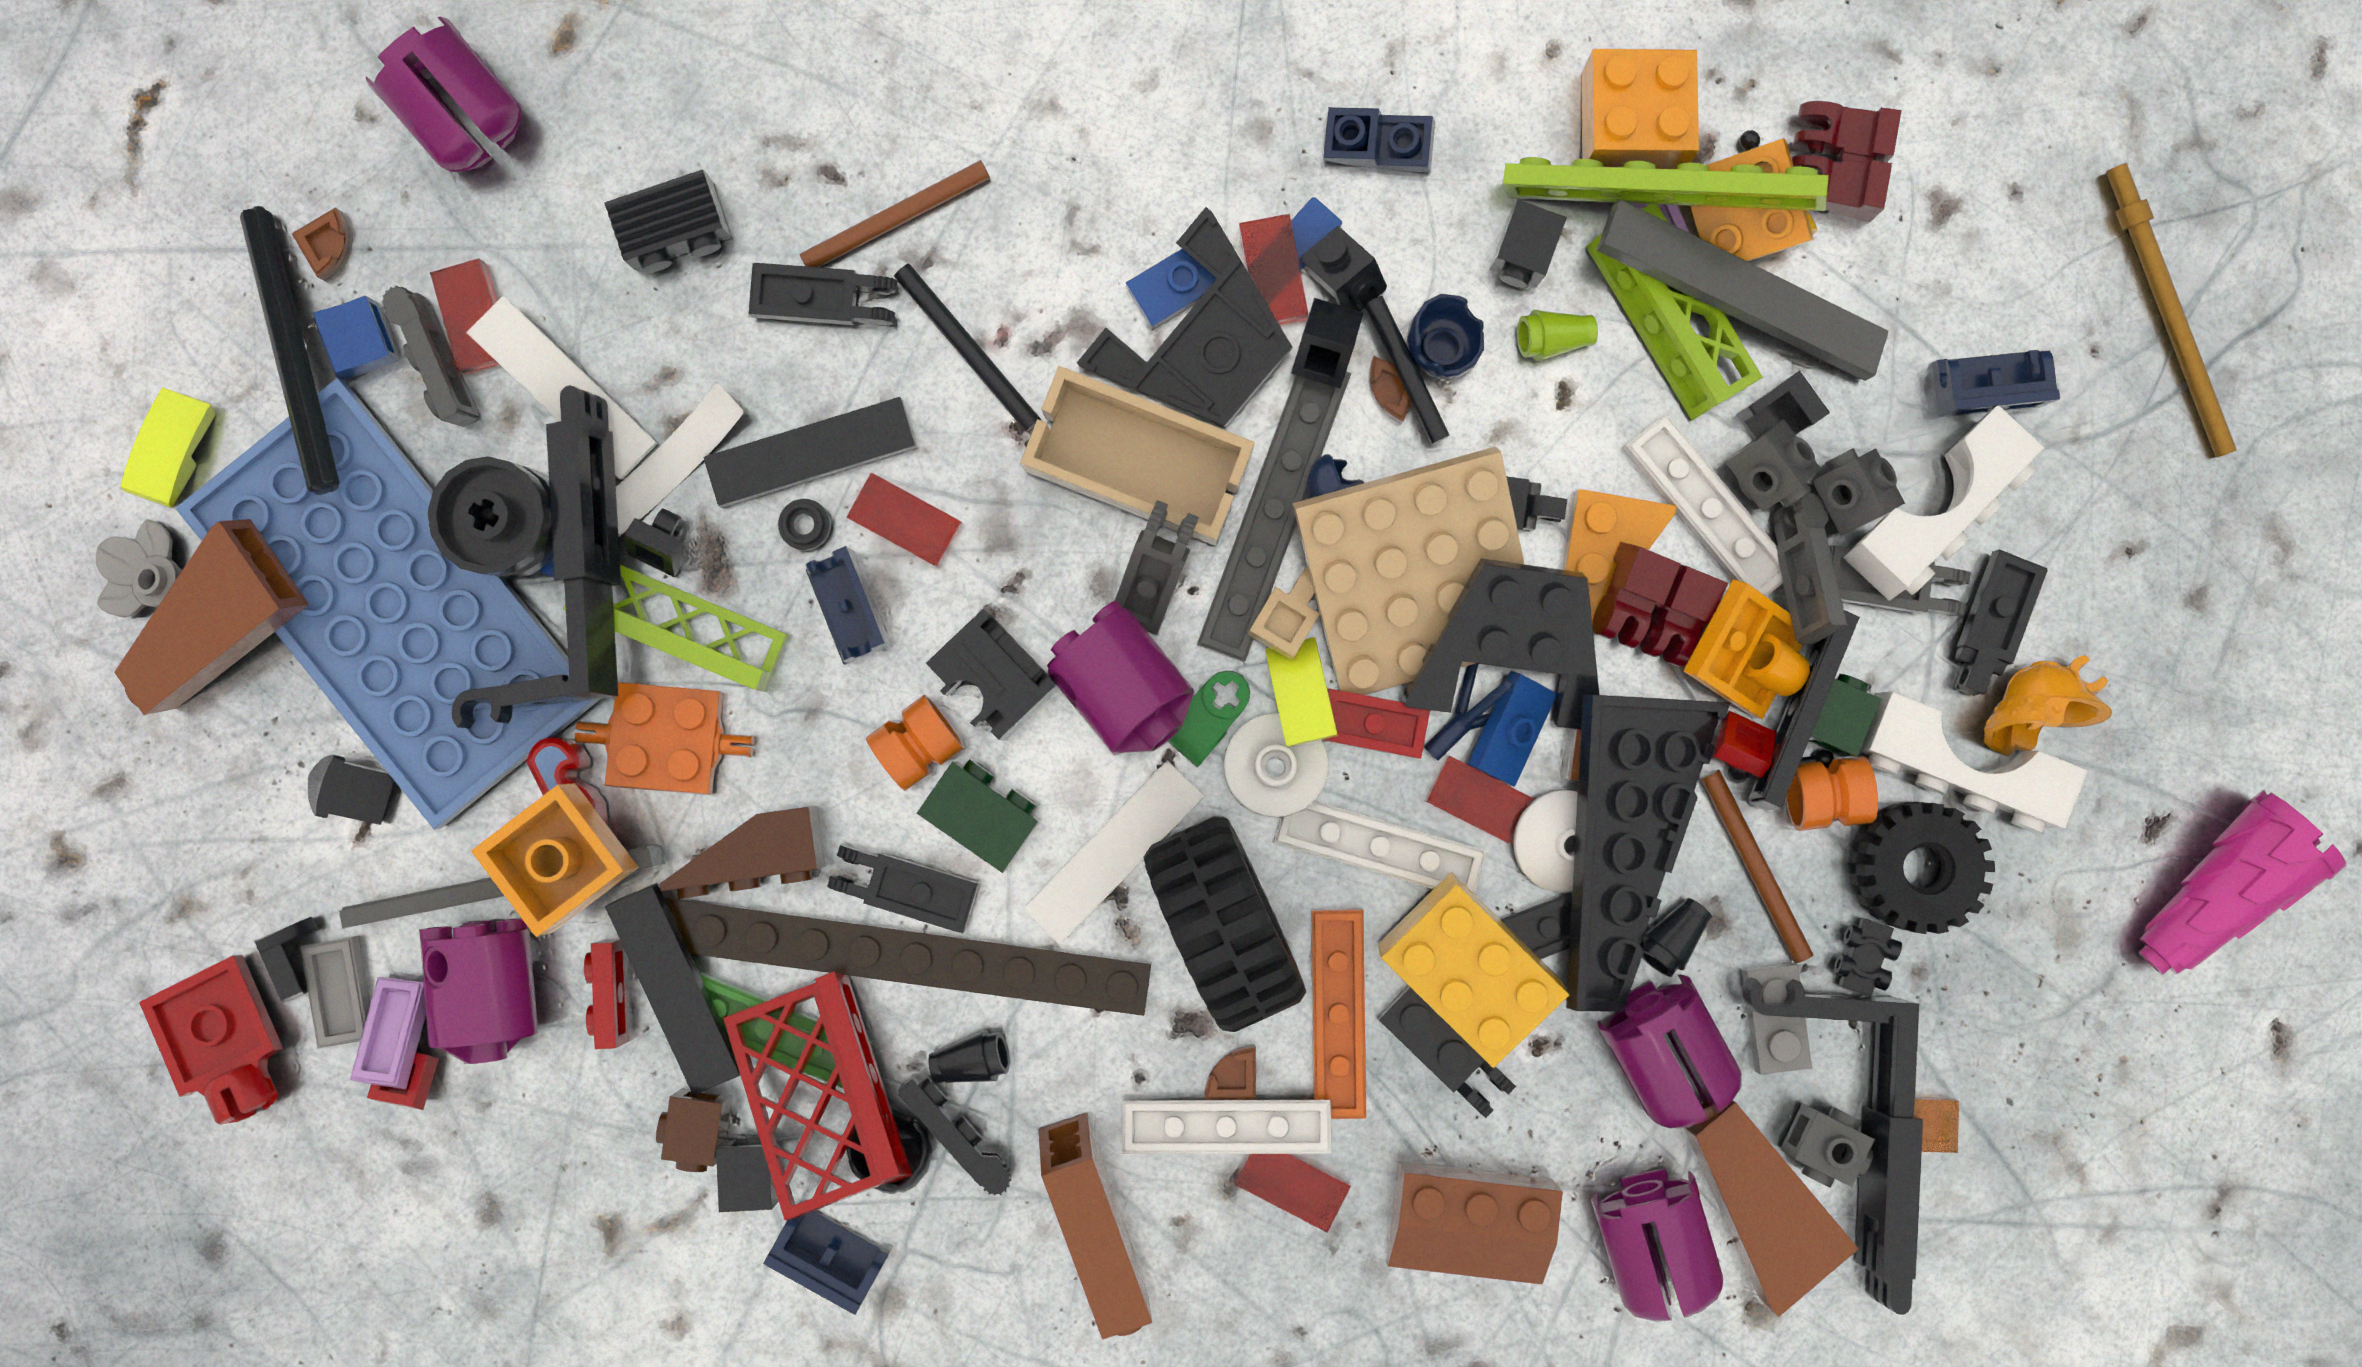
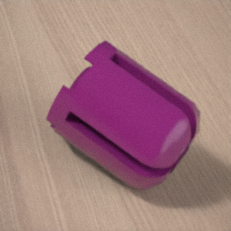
M438 17L444 26L434 28L422 35L415 27H412L395 39L378 56L385 66L378 73L375 81H372L367 76L365 79L368 86L394 113L437 165L450 172H462L480 168L493 159V157L428 81L431 76L436 78L483 134L502 150L515 138L522 121V113L516 99L464 40L450 20Z
M1681 974L1678 977L1682 984H1673L1656 989L1653 982L1649 981L1631 990L1623 1012H1616L1607 1021L1605 1026L1601 1022H1597L1607 1045H1609L1646 1114L1658 1125L1670 1129L1692 1127L1707 1121L1704 1109L1688 1080L1700 1099L1704 1102L1708 1101L1717 1114L1732 1102L1742 1087V1072L1700 997L1693 981L1689 976Z
M1666 1169L1641 1172L1620 1179L1623 1189L1610 1194L1601 1201L1597 1191L1592 1197L1591 1202L1599 1223L1621 1301L1634 1317L1654 1322L1672 1321L1669 1307L1672 1305L1669 1285L1650 1223L1654 1221L1684 1318L1702 1312L1718 1299L1723 1288V1274L1699 1196L1697 1182L1691 1171H1688V1180L1682 1178L1668 1179Z

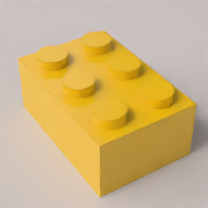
M1452 872L1378 943L1381 959L1493 1068L1569 996L1562 980Z

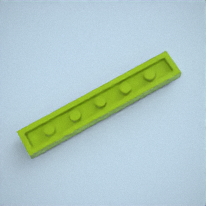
M1539 157L1522 158L1519 164L1505 163L1503 185L1509 198L1617 202L1621 199L1627 203L1813 211H1826L1829 175H1818V170L1801 166L1787 168L1785 173H1763V168L1755 165H1735L1731 167V171H1709L1707 165L1700 163H1681L1677 165V169H1655L1656 165L1650 162L1628 161L1624 163L1623 168L1603 167L1602 162L1593 159H1576L1571 162V166L1551 165L1549 160Z

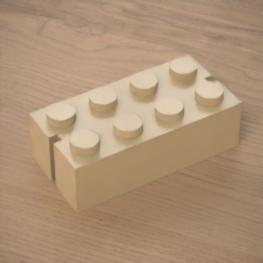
M1058 366L1041 409L1045 419L1054 423L1050 430L1046 422L1037 419L1020 462L1023 470L1148 520L1156 501L1159 500L1168 504V514L1163 526L1178 531L1182 519L1186 518L1188 513L1199 517L1192 537L1216 546L1234 498L1233 495L1226 493V490L1237 493L1255 442Z

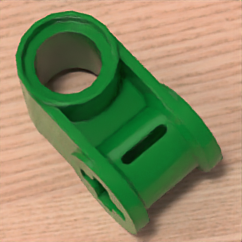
M1225 670L1217 672L1206 681L1191 699L1181 730L1168 743L1194 766L1198 767L1227 734L1226 730L1247 706L1250 699V688L1245 678L1235 671ZM1233 681L1239 687L1235 695L1240 702L1236 706L1228 702L1223 707H1220L1214 701L1218 696V692L1213 687L1217 682L1226 686Z

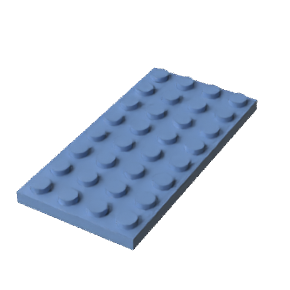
M336 378L317 393L340 482L339 488L336 491L325 495H316L307 490L290 418L288 417L175 509L201 541L210 528L218 521L252 520L309 604L276 630L275 633L433 829H441L524 762L532 747L539 740L555 737L600 699L513 708L509 724L495 722L490 717L491 703L489 701L480 702L473 709L475 723L470 729L458 728L454 724L452 706L456 697L463 691L501 686L561 674L568 675L569 680L568 656L505 578L460 569L441 554L431 537L427 513L433 489L348 384Z

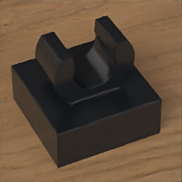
M662 508L656 515L652 526L634 518L624 534L628 555L675 578L685 561L682 541L679 540L683 531V527L678 526L681 516Z

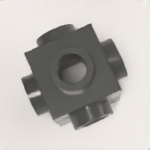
M1784 419L1745 445L1725 462L1737 477L1743 494L1748 499L1755 501L1762 512L1779 501L1787 508L1811 491L1806 482L1821 469L1815 461V455L1810 445L1802 438L1797 437Z
M1852 448L1825 462L1829 472L1812 480L1817 490L1816 495L1820 496L1819 498L1823 500L1824 510L1827 512V516L1832 518L1841 536L1905 504L1896 487L1897 477L1893 467L1885 458H1881L1876 448L1858 457L1855 449Z
M1802 1103L1780 1150L1805 1164L1801 1173L1830 1188L1835 1179L1852 1187L1856 1178L1862 1177L1872 1162L1873 1150L1871 1146L1875 1139L1858 1130L1862 1123L1861 1120L1833 1106L1829 1115H1826Z

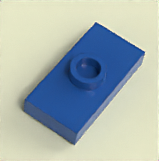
M1180 249L1127 281L1126 288L1153 330L1196 304L1216 278L1183 249Z
M1510 671L1506 680L1512 681L1513 687L1495 703L1467 765L1515 787L1558 693L1523 674Z

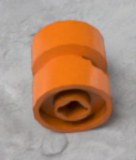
M925 694L901 711V722L887 721L866 737V741L878 761L904 791H907L929 775L930 763L934 762L942 765L965 748L950 723Z
M1863 756L1833 759L1828 769L1821 761L1800 763L1785 797L1790 820L1798 831L1829 828L1833 819L1840 820L1844 826L1873 823L1878 812V790L1874 771L1868 759Z

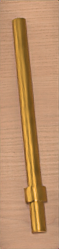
M2127 163L2111 168L2106 173L2120 207L2119 210L2115 211L2122 231L2129 230L2214 455L2217 458L2237 451L2149 222L2154 219L2147 199L2141 200Z

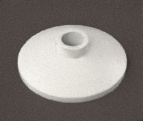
M1266 714L1248 721L1233 735L1225 753L1224 772L1232 794L1244 807L1262 816L1286 817L1304 810L1319 796L1327 778L1328 757L1322 740L1287 748L1279 714ZM1269 760H1281L1285 765V772L1279 777L1270 776L1265 768Z
M1556 790L1535 799L1520 816L1514 833V853L1523 874L1535 885L1556 893H1568L1573 890L1575 849L1571 853H1566L1564 849L1566 839L1576 833L1578 792L1573 790Z

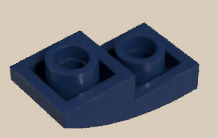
M1328 107L1324 159L1325 161L1359 167L1431 173L1435 120L1433 116L1382 115L1379 108Z

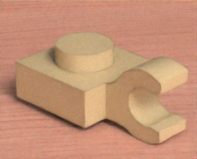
M1306 565L1289 594L1277 587L1274 588L1247 633L1291 661L1320 615L1319 612L1307 606L1314 594L1308 565Z

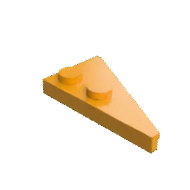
M1583 489L1575 491L1562 570L1582 572L1588 578L1592 626L1595 611L1603 596L1606 595L1617 566V562L1613 560L1620 542L1649 550L1675 515L1676 505Z

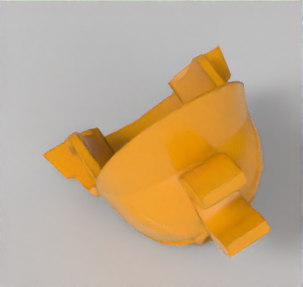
M2087 655L2077 657L2067 667L2052 661L2032 663L2031 666L2019 670L2010 679L2002 701L1998 703L1994 708V714L1986 721L1984 743L1990 749L2010 756L2015 749L2021 751L2033 750L2037 745L2038 735L2044 726L2085 727L2104 722L2111 717L2112 710L2096 694L2106 686L2108 680L2105 676L2093 683H2088L2081 679L2079 670L2090 661Z

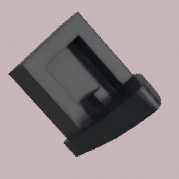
M328 755L321 759L309 773L308 799L314 816L327 818L328 814L381 825L394 780L387 771L345 762V757Z
M312 917L254 940L278 996L284 1003L305 994L284 947L318 931Z

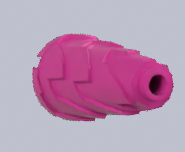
M2262 790L2245 805L2244 811L2213 843L2215 848L2180 883L2183 886L2181 890L2145 926V934L2140 938L2145 947L2139 951V954L2161 975H2164L2169 969L2177 975L2185 969L2192 970L2233 938H2242L2280 908L2282 911H2285L2325 880L2333 879L2347 866L2346 861L2334 844L2323 853L2319 851L2316 847L2321 843L2319 838L2323 833L2287 802L2273 793L2267 795L2265 790Z

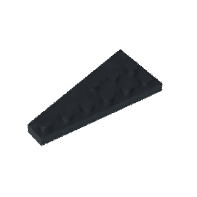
M1583 694L1567 984L1569 996L1567 997L1566 1008L1574 1011H1624L1644 953L1640 946L1649 919H1656L1662 902L1657 896L1665 873H1672L1698 798L1694 791L1703 764H1710L1716 747L1711 742L1719 719L1725 720L1731 702Z

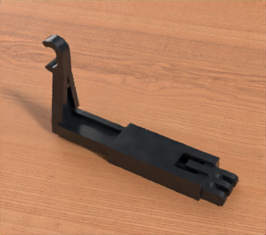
M568 385L562 389L560 393L561 421L546 424L554 581L564 583L569 680L568 675L561 674L501 686L463 691L456 697L452 706V719L458 728L470 729L475 723L473 709L480 702L489 701L491 703L490 717L495 722L509 724L513 708L618 697L612 586L621 585L613 432L609 431L607 401L600 396L593 395L577 387Z
M1748 977L1743 986V999L1747 1007L1756 1013L1765 1016L1876 1022L1872 1107H1863L1862 1133L1875 1140L1871 1146L1873 1150L1872 1162L1867 1172L1859 1178L1856 1246L1859 1249L1856 1251L1855 1262L1861 1266H1866V1269L1870 1271L1869 1293L1871 1298L1896 1314L1904 1315L1909 1312L1912 1305L1913 1279H1916L1923 1135V1119L1914 1116L1919 1003L1895 997L1805 994L1802 983L1794 979L1785 986L1788 994L1784 1002L1779 1004L1763 1003L1760 999V990L1763 986L1757 979Z

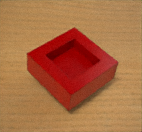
M1729 710L1725 720H1722L1719 726L1714 757L1727 762L1734 768L1742 769L1762 778L1772 765L1776 731Z
M416 1053L406 1089L371 1084L367 1098L378 1102L424 1110L439 1059Z

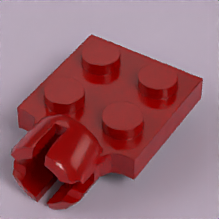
M232 955L139 1002L179 1097L190 1096L196 1092L202 1094L205 1097L214 1121L219 1125L239 1122L254 1116L257 1113V1108L262 1107L265 1110L277 1101L278 1092L268 1072L267 1065L268 1059L274 1053L282 1050L283 1047L243 955Z

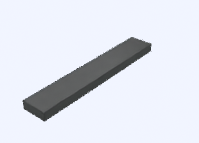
M1619 199L1612 205L1597 251L1864 381L1876 375L1888 336V330L1630 203Z
M1346 371L1341 389L1296 375L1197 646L1245 663L1254 640L1247 633L1270 596L1297 523L1292 503L1303 501L1307 496L1306 483L1310 468L1314 461L1322 455L1352 373Z
M658 844L626 850L639 868L636 870L665 864L662 846L658 847ZM491 878L346 906L339 910L343 929L503 897L504 894Z

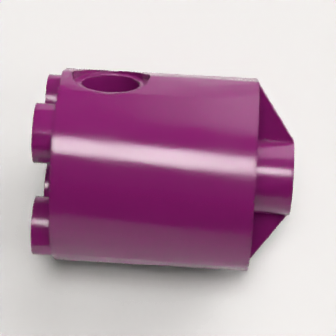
M1113 601L1103 607L1093 617L1092 621L1095 624L1079 635L1076 630H1072L1052 646L1051 651L1055 657L1048 663L1047 667L1049 669L1047 673L1113 756L1125 752H1152L1168 742L1181 730L1194 689L1128 608L1123 609L1117 601Z
M522 918L496 921V930L495 920L462 923V926L453 928L452 926H440L419 929L430 1048H439L461 1060L464 1064L487 1063L508 1058L507 1053L521 1038L538 1033L530 931Z

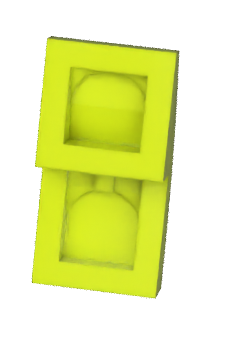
M162 387L144 419L130 452L120 485L122 490L172 508L197 467L191 456L216 415L211 404Z
M1316 638L1305 639L1292 661L1273 649L1266 648L1270 676L1286 747L1338 736Z

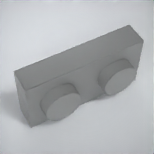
M1795 963L1742 969L1743 984L1748 977L1757 979L1763 986L1760 990V999L1763 1003L1779 1004L1784 1002L1788 994L1785 986L1792 979L1800 981L1799 966ZM1747 1007L1755 1072L1762 1075L1812 1068L1806 1018L1765 1016Z

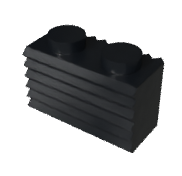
M703 169L604 202L623 260L634 270H642L643 273L663 270L672 264L671 258L679 257L682 254L690 253L691 256L695 257L711 254L720 249V241L731 238L713 182Z

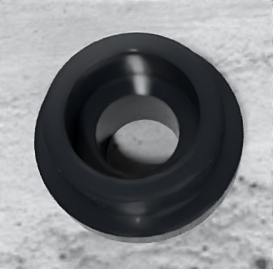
M810 499L794 500L784 507L779 516L778 529L782 539L789 546L797 550L808 551L819 547L825 542L830 533V517L825 508L816 501ZM804 516H810L814 521L813 530L805 535L800 534L797 530L798 520Z

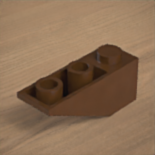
M817 805L754 815L660 883V891L677 889L678 899L710 894L709 884L728 882L729 891H739L761 887L760 877L780 874L781 884L812 880L811 870L825 867Z

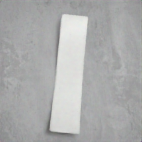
M718 383L713 385L703 400L672 435L637 469L616 486L619 536L627 531L634 518L640 520L668 496L704 460L703 457L708 456L742 416L743 409Z

